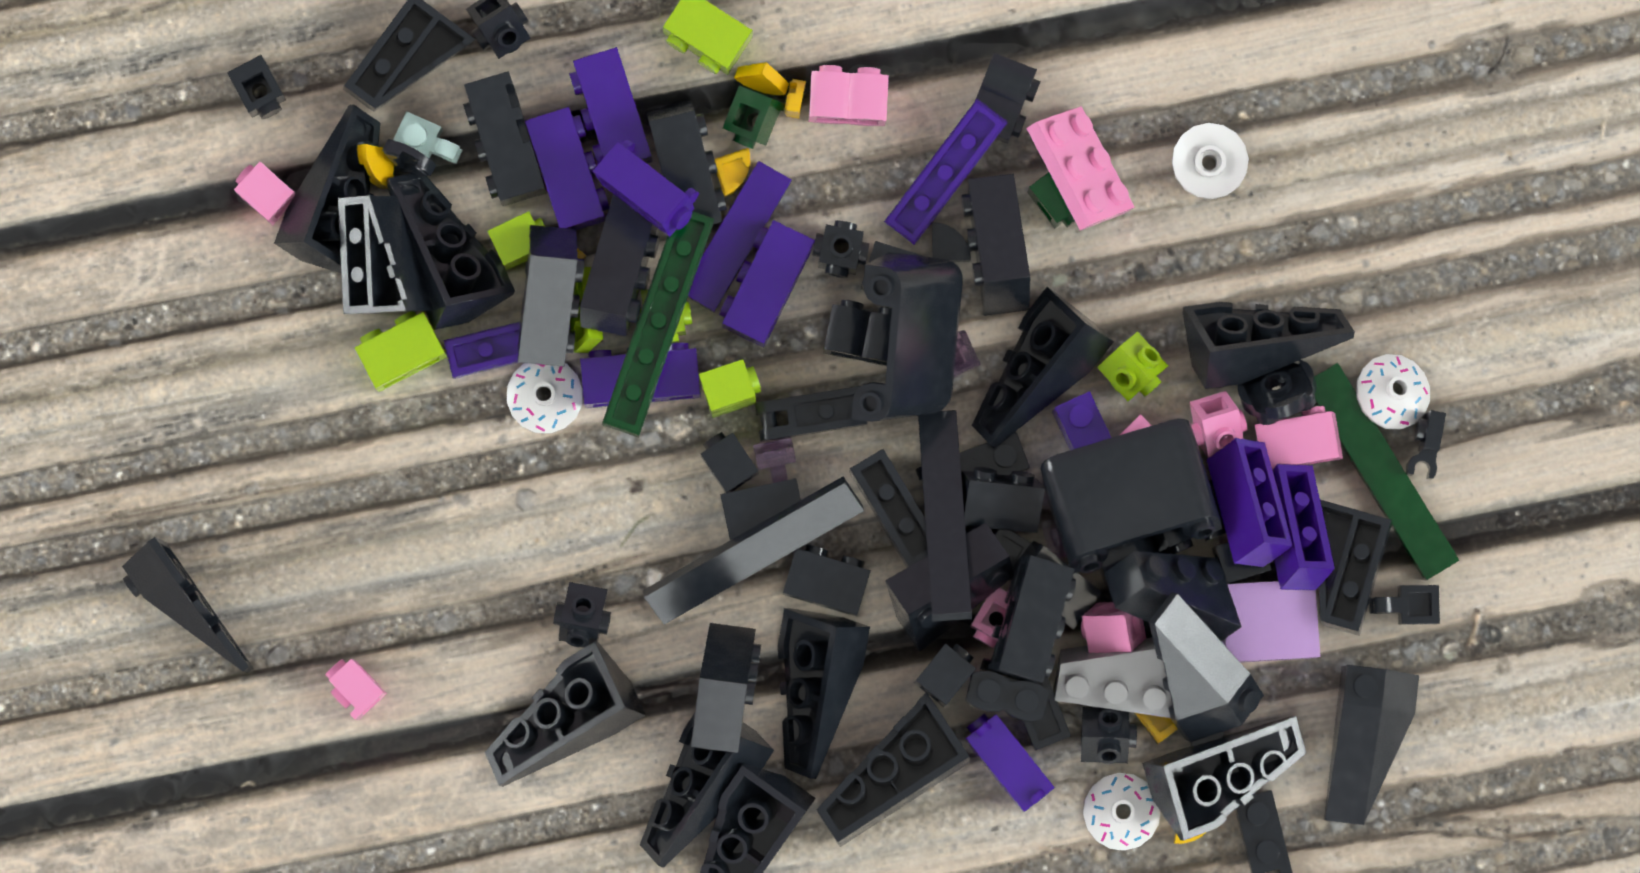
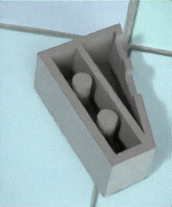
M1153 637L1146 638L1132 652L1089 653L1087 645L1060 650L1054 683L1055 701L1170 718L1168 708L1172 705L1170 692L1164 690L1162 679L1166 677L1163 661L1157 659Z

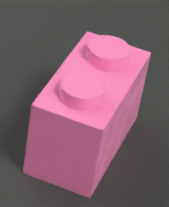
M1324 406L1312 407L1307 411H1302L1301 417L1290 419L1286 417L1278 419L1277 422L1270 425H1255L1257 441L1265 442L1272 470L1277 464L1311 465L1343 459L1336 415L1332 411L1325 412Z

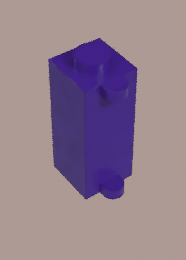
M627 139L622 144L617 142L593 170L601 185L670 237L676 229H682L689 222L694 209L693 203L697 199L699 192L689 188L684 193L632 153L636 145L631 140Z
M984 713L966 727L971 734L965 738V741L1022 812L1027 811L1055 788L997 714L989 719Z

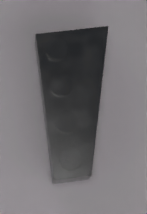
M926 691L917 701L916 705L897 722L888 735L868 753L860 765L842 781L816 810L839 847H842L969 764L970 756Z

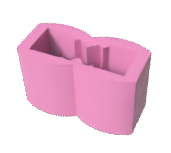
M819 66V71L811 72L808 122L885 126L889 75L880 74L881 70L873 67L858 68L857 73L842 72V67Z

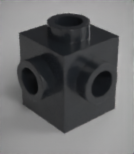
M479 0L466 8V11L477 27L471 31L483 51L490 47L498 59L516 51L521 44L531 38L523 26L529 21L517 2L510 5L507 0Z
M835 220L834 226L826 224L824 234L816 233L812 256L819 257L818 268L825 269L824 274L837 278H847L848 274L856 275L858 265L865 266L870 245V243L862 242L864 231H858L857 224L847 221ZM837 241L846 242L849 245V249L845 253H838L834 249V244Z
M569 582L565 603L557 602L553 624L560 626L559 641L567 642L574 647L583 648L594 641L598 642L600 634L607 635L611 619V612L605 611L608 589Z
M1083 707L1081 762L1128 764L1129 748H1136L1137 725L1129 724V712L1099 707Z

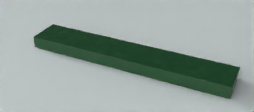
M692 211L689 222L682 229H676L670 237L667 236L602 421L603 426L639 438L711 232L714 218Z
M1336 363L1316 375V405L1324 406L1325 412L1332 411L1335 413L1341 446L1387 519H1391L1392 529L1424 581L1460 561L1377 425L1371 422L1362 412L1356 398V391L1340 365Z

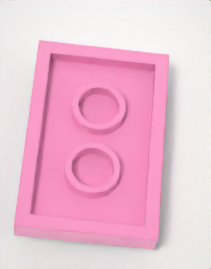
M1082 106L1037 121L1026 128L1080 231L1123 215L1135 208L1127 188L1121 182L1111 163L1109 154L1103 148L1093 129V124L1085 114Z

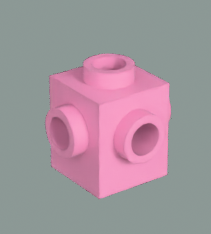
M1226 391L1190 402L1193 420L1191 426L1198 446L1202 448L1208 458L1235 438L1244 439L1243 432L1247 431L1245 416Z

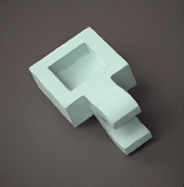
M407 111L393 139L418 150L429 159L431 154H434L454 164H457L463 151L459 149L460 146L439 138L443 131L441 126Z

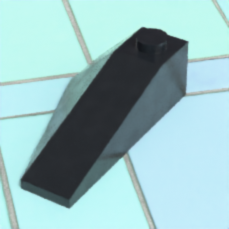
M1214 302L1185 306L1182 312L1191 365L1205 389L1243 384L1353 339L1355 334L1341 309L1295 306L1290 312H1276L1269 310L1268 305L1255 304V310L1232 309L1233 304L1231 302Z

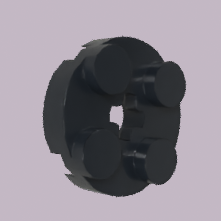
M1299 360V364L1292 363L1243 384H1238V394L1243 409L1249 415L1256 417L1257 421L1262 425H1270L1277 422L1278 419L1311 409L1316 403L1315 393L1317 384L1313 370L1307 362ZM1277 386L1280 387V389H1277V390H1273V389H1272V388L1277 387Z

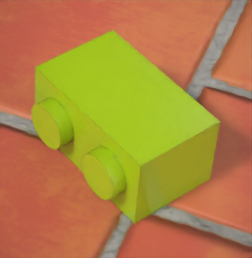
M680 0L663 26L664 35L668 37L666 42L671 47L685 54L687 49L700 57L698 63L714 74H717L720 70L728 75L753 38L752 29L706 0Z
M415 311L408 312L394 320L395 327L383 333L380 328L375 329L360 338L362 344L354 347L378 392L447 358L424 312L418 315Z
M743 359L699 374L700 383L712 418L754 405L756 403L755 394L761 392L754 366L746 368Z

